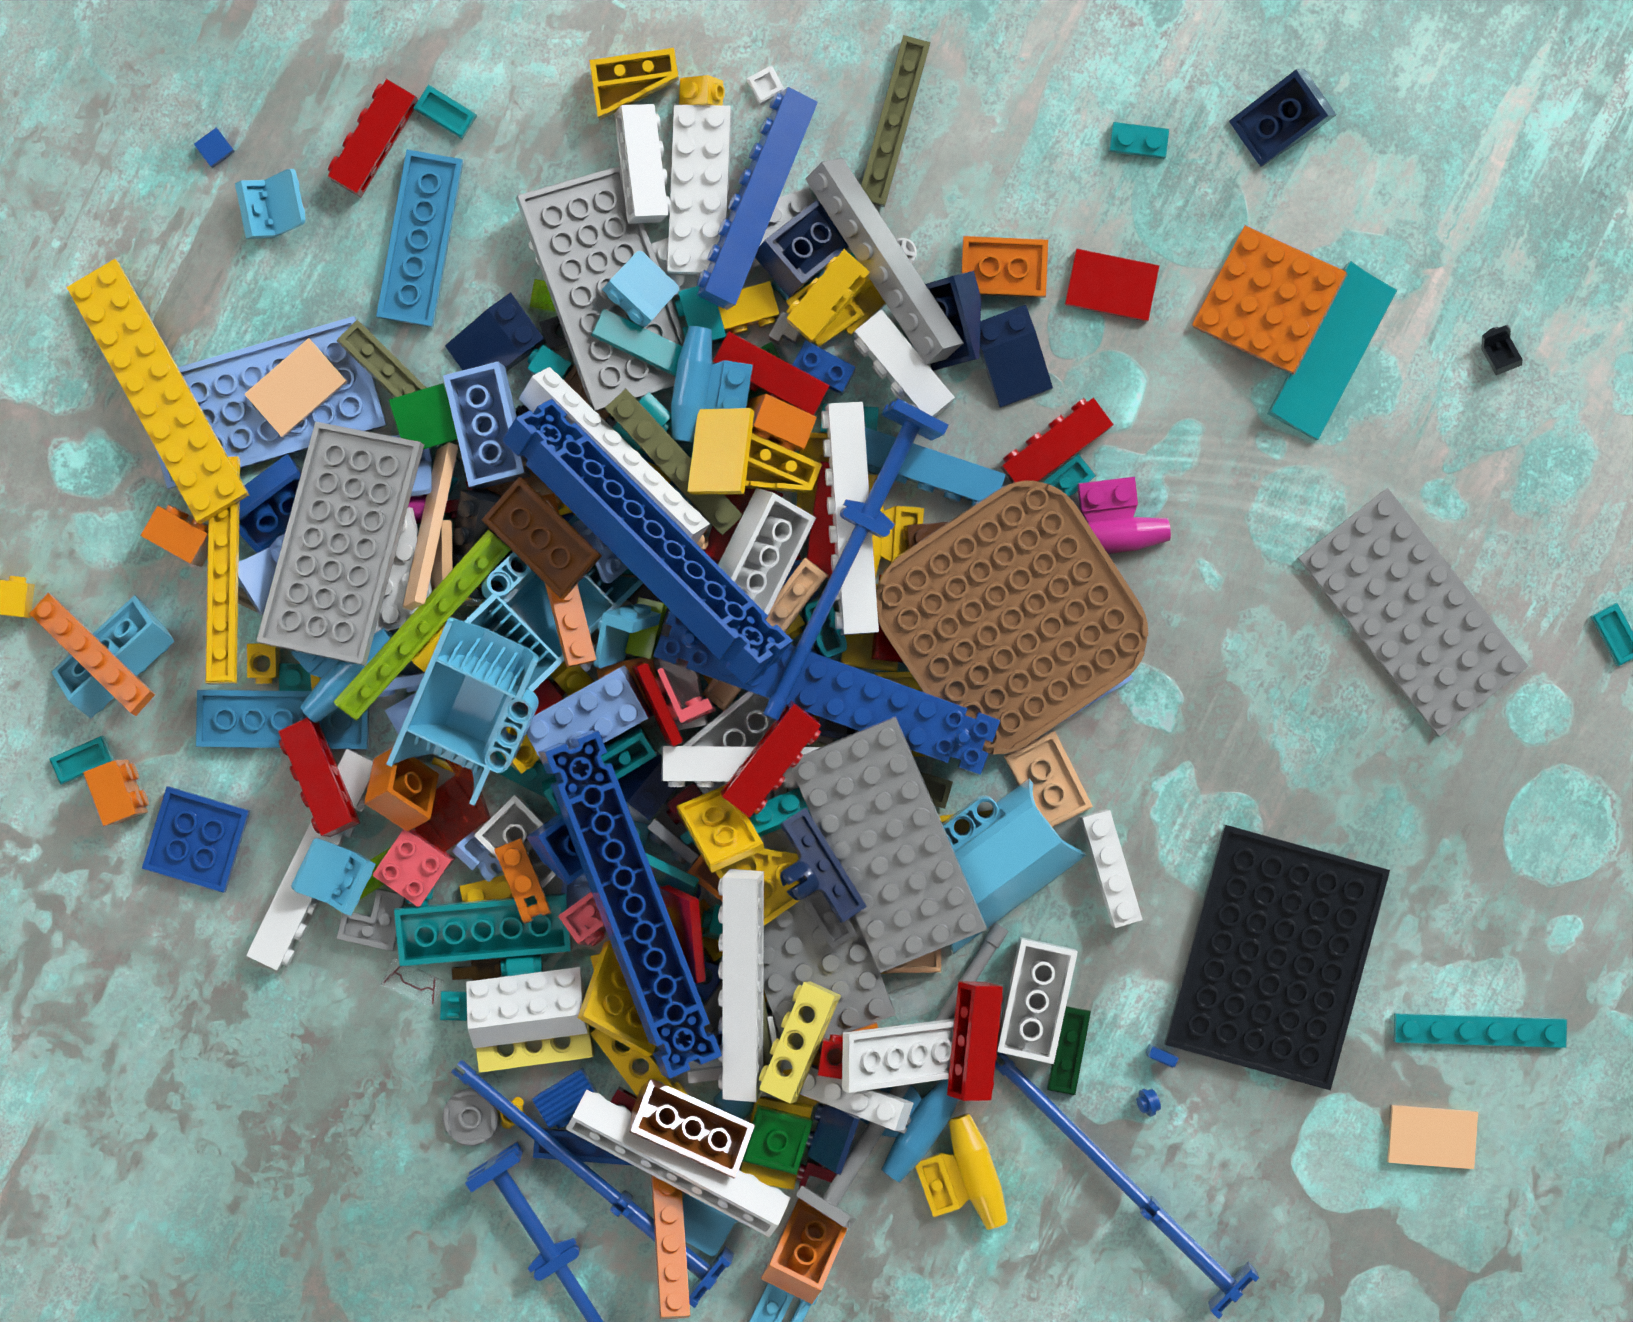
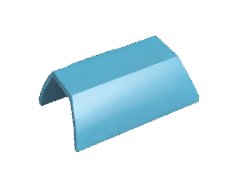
M575 515L568 523L572 526L573 523L580 519ZM513 552L482 583V594L487 600L465 622L481 626L532 650L539 657L537 666L527 686V690L533 692L564 661L546 585ZM511 561L521 563L523 572H515L511 567ZM591 568L577 585L590 635L598 628L603 612L619 608L643 584L638 577L619 576L612 583H604L599 572ZM491 580L501 582L503 592L493 590Z
M449 617L386 765L392 767L393 764L408 758L435 754L462 767L471 769L474 778V790L469 804L475 806L490 771L496 773L504 772L515 759L538 708V697L531 690H527V686L537 666L539 657L529 648L493 631ZM517 702L526 704L528 711L521 710L517 706ZM506 727L514 728L517 735L509 734ZM495 752H502L506 756V760L499 759Z
M1030 778L998 802H995V800L986 795L977 797L942 823L987 928L1086 856L1083 850L1077 849L1063 841L1038 810L1033 797V782ZM988 802L993 806L992 813L989 816L982 817L977 813V807L980 803ZM959 819H965L970 823L969 830L962 834L954 830V824ZM982 932L950 944V949L955 953Z

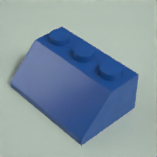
M288 453L244 485L249 496L240 501L239 534L256 553L269 548L279 536L285 534L302 473L300 467Z
M557 814L526 836L541 861L566 885L584 874L562 814L559 816Z

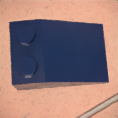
M1296 69L1230 119L1229 123L1259 166L1262 167L1315 132L1337 114L1305 69Z
M817 199L765 239L759 246L755 258L790 298L823 271L835 256L838 257L843 249L847 250L849 246Z
M974 271L925 284L963 341V344L947 359L931 363L932 371L979 359L981 296Z
M510 292L485 310L450 340L445 347L462 371L500 362L505 366L507 372L528 357L535 348L539 349L542 345L546 344V341Z
M1026 305L980 322V356L1000 408L1053 389L1039 340Z
M655 750L657 756L618 779L625 801L648 820L655 816L678 788L668 787V781H661L662 755L657 750Z
M818 1103L813 1118L818 1123L815 1131L810 1130L805 1147L809 1148L808 1156L834 1173L841 1175L860 1118L827 1104Z

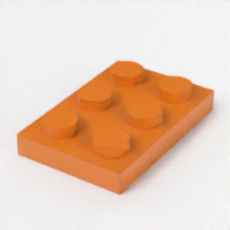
M963 236L961 274L974 271L980 295L1046 297L1048 240Z

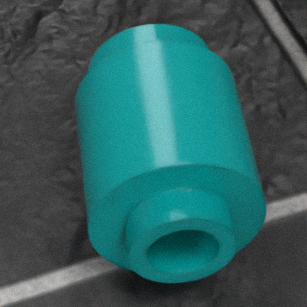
M541 954L506 957L505 961H501L502 977L543 972Z

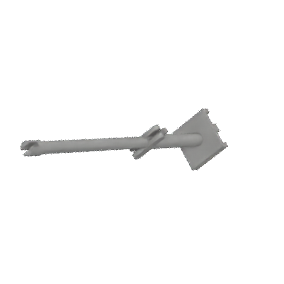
M994 923L960 981H977L995 950L1000 947L1008 930ZM958 984L935 1021L953 1019L955 1016ZM912 1084L893 1086L889 1094L903 1099ZM910 1117L908 1118L906 1126H908L911 1122ZM870 1121L848 1155L841 1175L837 1174L823 1197L805 1186H801L796 1196L838 1224L850 1229L856 1218L837 1207L884 1130L889 1128ZM905 1127V1130H900V1131H897V1132H900V1133H904V1134H905L906 1131H907V1128Z

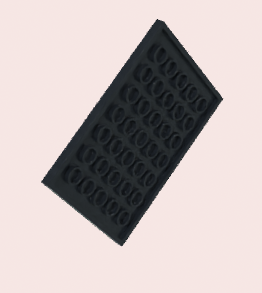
M1224 824L1164 1044L1331 1091L1390 870Z

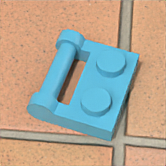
M767 1283L749 1322H782L794 1295ZM818 1296L813 1304L801 1299L790 1322H803L810 1306L815 1305Z

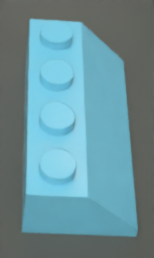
M136 595L93 633L136 676L144 672L159 655L166 652L169 646L175 642L166 627ZM71 654L51 671L68 701L90 719L96 713L103 710L106 704L114 698Z

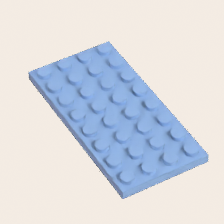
M355 316L178 367L227 456H238L240 458V469L285 456L287 453L289 455L307 450L315 422L367 432L387 426L374 378L337 342V339L357 320ZM310 338L347 380V383L283 438L245 396V393ZM157 451L167 489L176 488L174 480Z

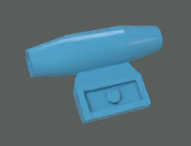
M689 326L678 359L671 402V438L674 441L694 443L697 415L700 409L746 408L753 365L726 360L712 364L711 329Z
M382 628L374 634L367 664L393 636L387 629ZM292 651L291 654L309 674L321 678L300 706L301 710L310 720L317 723L339 707L333 701L365 666Z
M948 1079L940 1080L923 1099H921L916 1088L911 1085L903 1099L914 1103L909 1115L911 1122L906 1126V1133L885 1129L882 1136L895 1137V1141L881 1170L899 1183L925 1157L949 1122L959 1099L947 1096ZM893 1087L880 1088V1090L890 1093ZM860 1118L862 1122H864L867 1125L869 1124L870 1121Z

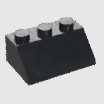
M488 489L461 491L452 538L453 568L488 530L497 536L482 519L502 497L501 495ZM510 550V551L506 554V556L497 564V566L488 574V576H489L509 555H511V554L513 553L512 550ZM511 561L512 569H514L515 561ZM491 580V586L503 588L501 582Z

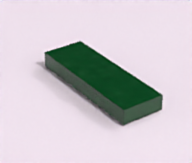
M1066 1006L1054 1064H1051L1047 1090L1076 1095L1091 1015L1090 1010Z

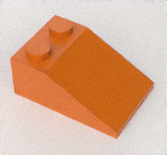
M798 1198L761 1279L813 1304L824 1286L848 1228L843 1227Z

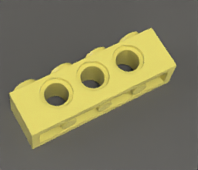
M811 981L798 985L792 1001L795 1002L791 1012L788 1011L781 1024V1027L784 1028L781 1038H776L771 1047L770 1054L773 1057L769 1066L765 1065L760 1073L759 1081L762 1083L759 1090L790 1104L797 1102L841 997L840 994ZM806 1006L814 1010L815 1017L812 1022H807L803 1017V1010ZM795 1033L803 1037L804 1042L800 1049L795 1048L792 1044V1036ZM783 1060H788L792 1065V1072L789 1076L781 1071L780 1066Z
M587 1024L588 1034L569 1036L571 1041L567 1047L559 1046L555 1038L541 1040L542 1048L538 1051L531 1050L527 1042L512 1043L514 1050L510 1055L503 1054L499 1049V1045L476 1048L479 1073L591 1058L595 1055L593 1037L590 1034L592 1031L591 1025Z

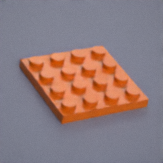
M1245 225L1192 326L1201 332L1295 375L1339 292L1347 272Z

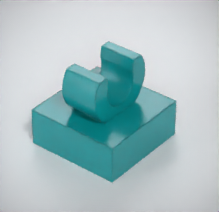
M441 991L440 1020L467 1021V991Z

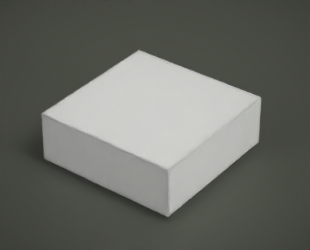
M772 65L747 78V82L760 105L771 100L777 92L780 93L784 90Z

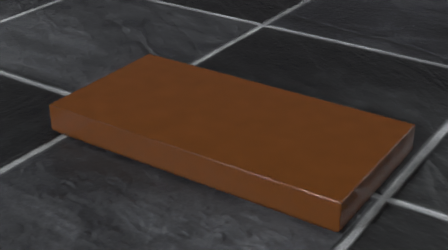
M521 477L512 484L482 519L561 599H564L602 557L591 544Z

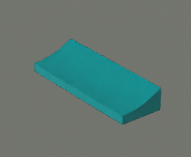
M1352 261L1345 265L1343 270L1347 272V276L1295 375L1288 373L1267 415L1315 440H1319L1397 292V289L1374 277Z
M567 894L545 895L551 913L545 916L540 914L532 917L533 921L525 924L521 919L514 898L395 908L394 916L399 965L411 966L569 952L573 947L572 936L558 917L568 909ZM535 896L525 899L528 907L537 903Z

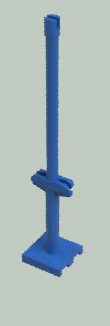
M899 398L896 401L890 402L889 405L886 404L881 415L902 427L865 503L847 499L843 503L846 508L840 511V517L852 523L855 527L785 672L763 712L765 716L776 721L779 720L787 704L786 700L867 533L869 532L879 538H883L890 534V530L895 525L880 510L917 434L932 441L943 436L949 424Z
M999 1052L997 1055L1005 1063L1001 1065L996 1060L995 1068L1035 1104L1140 1208V1213L1161 1230L1220 1289L1208 1302L1210 1311L1220 1319L1223 1316L1222 1311L1232 1301L1236 1302L1243 1295L1242 1290L1252 1280L1256 1282L1259 1279L1256 1269L1247 1262L1232 1277L1160 1206V1203L1153 1196L1149 1198L1034 1085L1005 1053Z
M461 1060L457 1064L465 1073L463 1074L455 1067L451 1071L455 1077L465 1085H469L611 1203L610 1211L615 1216L619 1217L622 1214L655 1242L654 1219L632 1201L633 1196L628 1191L624 1190L622 1194L481 1078L466 1062ZM686 1246L687 1269L699 1278L689 1291V1304L693 1308L698 1305L700 1298L705 1292L710 1290L716 1283L723 1270L732 1263L734 1253L726 1246L711 1265Z
M518 1141L470 1171V1175L467 1177L468 1181L465 1182L470 1192L472 1193L493 1179L539 1250L538 1256L528 1266L530 1273L534 1271V1278L537 1281H541L555 1272L587 1322H604L567 1266L568 1263L579 1256L580 1248L576 1245V1240L573 1237L554 1243L507 1171V1169L521 1160L524 1150Z

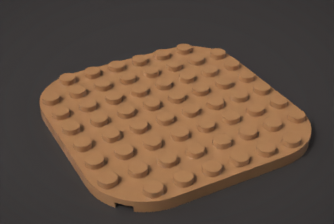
M1018 481L994 491L896 557L883 572L876 589L877 614L880 627L922 691L968 708L965 715L974 719L979 712L1000 720L993 742L985 740L982 751L990 754H1006L1028 745L1129 677L1138 667L1145 654L1148 623L1140 602L1075 503L1056 487L1038 481Z

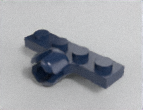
M803 808L779 824L799 857L797 862L784 869L780 874L783 887L796 880L799 882L787 891L794 900H803L819 890L840 923L845 922L867 907L806 808Z

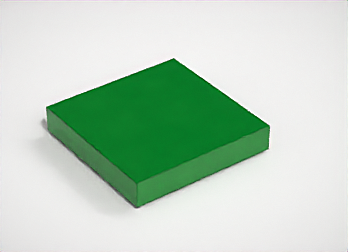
M444 383L389 399L400 438L421 442L424 444L423 450L458 439Z
M757 1105L752 1124L755 1126L742 1161L797 1175L813 1124L812 1118Z

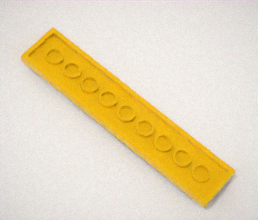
M113 259L67 286L66 288L196 522L202 524L248 497V491L120 263Z

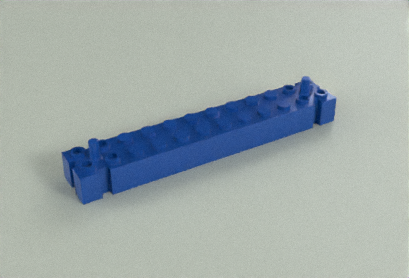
M553 399L537 406L534 413L529 410L515 418L502 441L517 456H525L527 458V467L562 500L719 660L723 658L727 660L725 664L727 669L743 684L756 677L762 669L766 670L779 660L793 640L777 624L772 627L766 621L768 615L576 423L571 425L565 419L567 413Z
M670 610L665 624L672 628L668 637L661 635L654 657L675 665L678 664L679 659L688 662L686 668L691 671L770 699L797 646L790 644L776 663L766 670L762 669L756 677L743 684L727 669L725 665L727 660L725 658L719 660ZM813 652L809 653L786 700V705L792 701L807 713L857 731L864 730L896 716L910 750L948 763L950 757L960 760L959 768L979 775L982 773L988 756L987 752L982 751L985 740L993 742L1000 723L999 719L979 712L976 714L975 719L966 716L968 708Z
M591 730L571 738L573 746L568 747L566 743H558L538 751L546 773L554 774L557 782L550 785L649 1043L658 1046L660 1050L653 1053L660 1073L670 1079L691 1070L688 1064L691 1061L702 1065L721 1057L722 1054L715 1035L705 1031L703 1027L710 1024L612 764L603 763L601 755L607 753L600 732Z

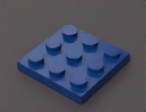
M167 786L142 869L225 893L251 810Z

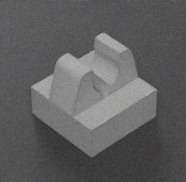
M783 311L769 334V340L779 345L784 338L796 344L801 334L787 322L788 314Z

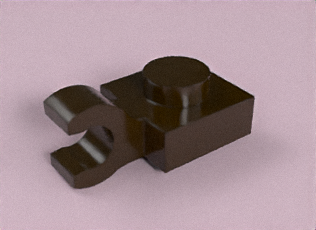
M500 958L471 960V966L452 967L451 969L452 980L472 978L473 981L502 977Z

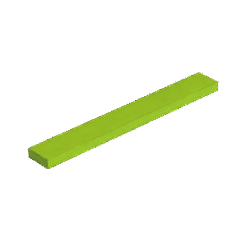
M488 530L426 598L425 604L415 610L333 701L335 705L357 721L511 549Z

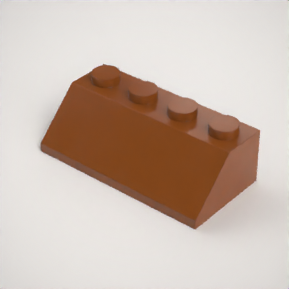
M650 1079L641 1086L631 1112L629 1132L735 1179L755 1125Z

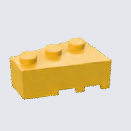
M674 48L589 60L599 120L614 114L621 105H631L679 81Z
M843 249L838 257L835 256L825 267L826 271L819 279L816 277L805 290L808 293L802 300L796 299L786 311L789 314L787 322L812 344L869 282L870 271L845 249Z
M752 433L745 488L797 493L812 491L822 464Z

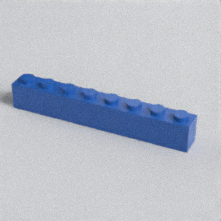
M787 87L780 93L777 92L772 98L770 108L773 110L770 117H766L760 127L759 133L762 134L759 143L756 142L751 149L749 158L752 161L749 168H745L740 176L739 184H741L739 193H735L729 203L728 209L731 212L728 220L724 219L719 227L718 234L721 235L717 245L714 244L708 254L707 260L710 261L707 271H702L697 281V286L700 287L697 296L726 310L736 305L817 106V101L790 87Z

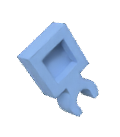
M472 831L456 845L452 852L472 871L478 867L483 878L490 882L496 873L499 874L501 872V865L498 859L489 856L491 852L474 836L475 833Z

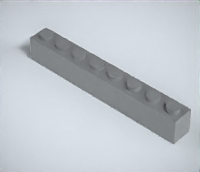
M839 158L821 162L805 180L859 263L870 271V280L924 363L927 365L947 359L963 344V341L844 159Z

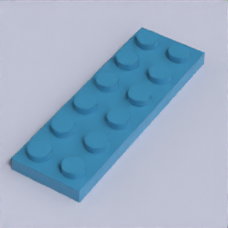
M406 150L376 314L377 318L434 328L463 168V159Z
M197 690L196 747L280 748L279 740L281 737L278 731L307 718L300 706L311 691ZM369 707L357 721L340 708L319 721L330 749H369Z

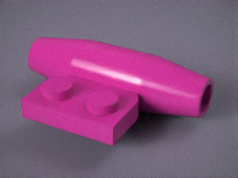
M1135 477L1077 484L1080 512L1108 554L1137 551L1170 541L1171 529L1168 518L1134 517L1138 506Z

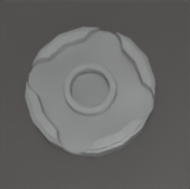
M467 1088L456 1092L448 1100L443 1109L442 1121L446 1132L450 1137L452 1136L453 1139L457 1140L456 1142L462 1145L475 1146L486 1142L495 1134L499 1126L500 1112L475 1090Z

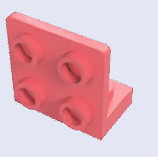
M663 667L657 670L660 676L656 677L655 680L661 693L664 695L668 694L671 703L667 704L673 720H680L685 725L716 711L712 701L709 698L704 699L702 696L685 702L687 707L683 709L667 671Z
M403 829L374 871L373 876L419 907L444 871L450 868L456 858L414 829L408 832Z
M592 892L558 916L579 945H591L593 947L606 938L604 934L606 929Z

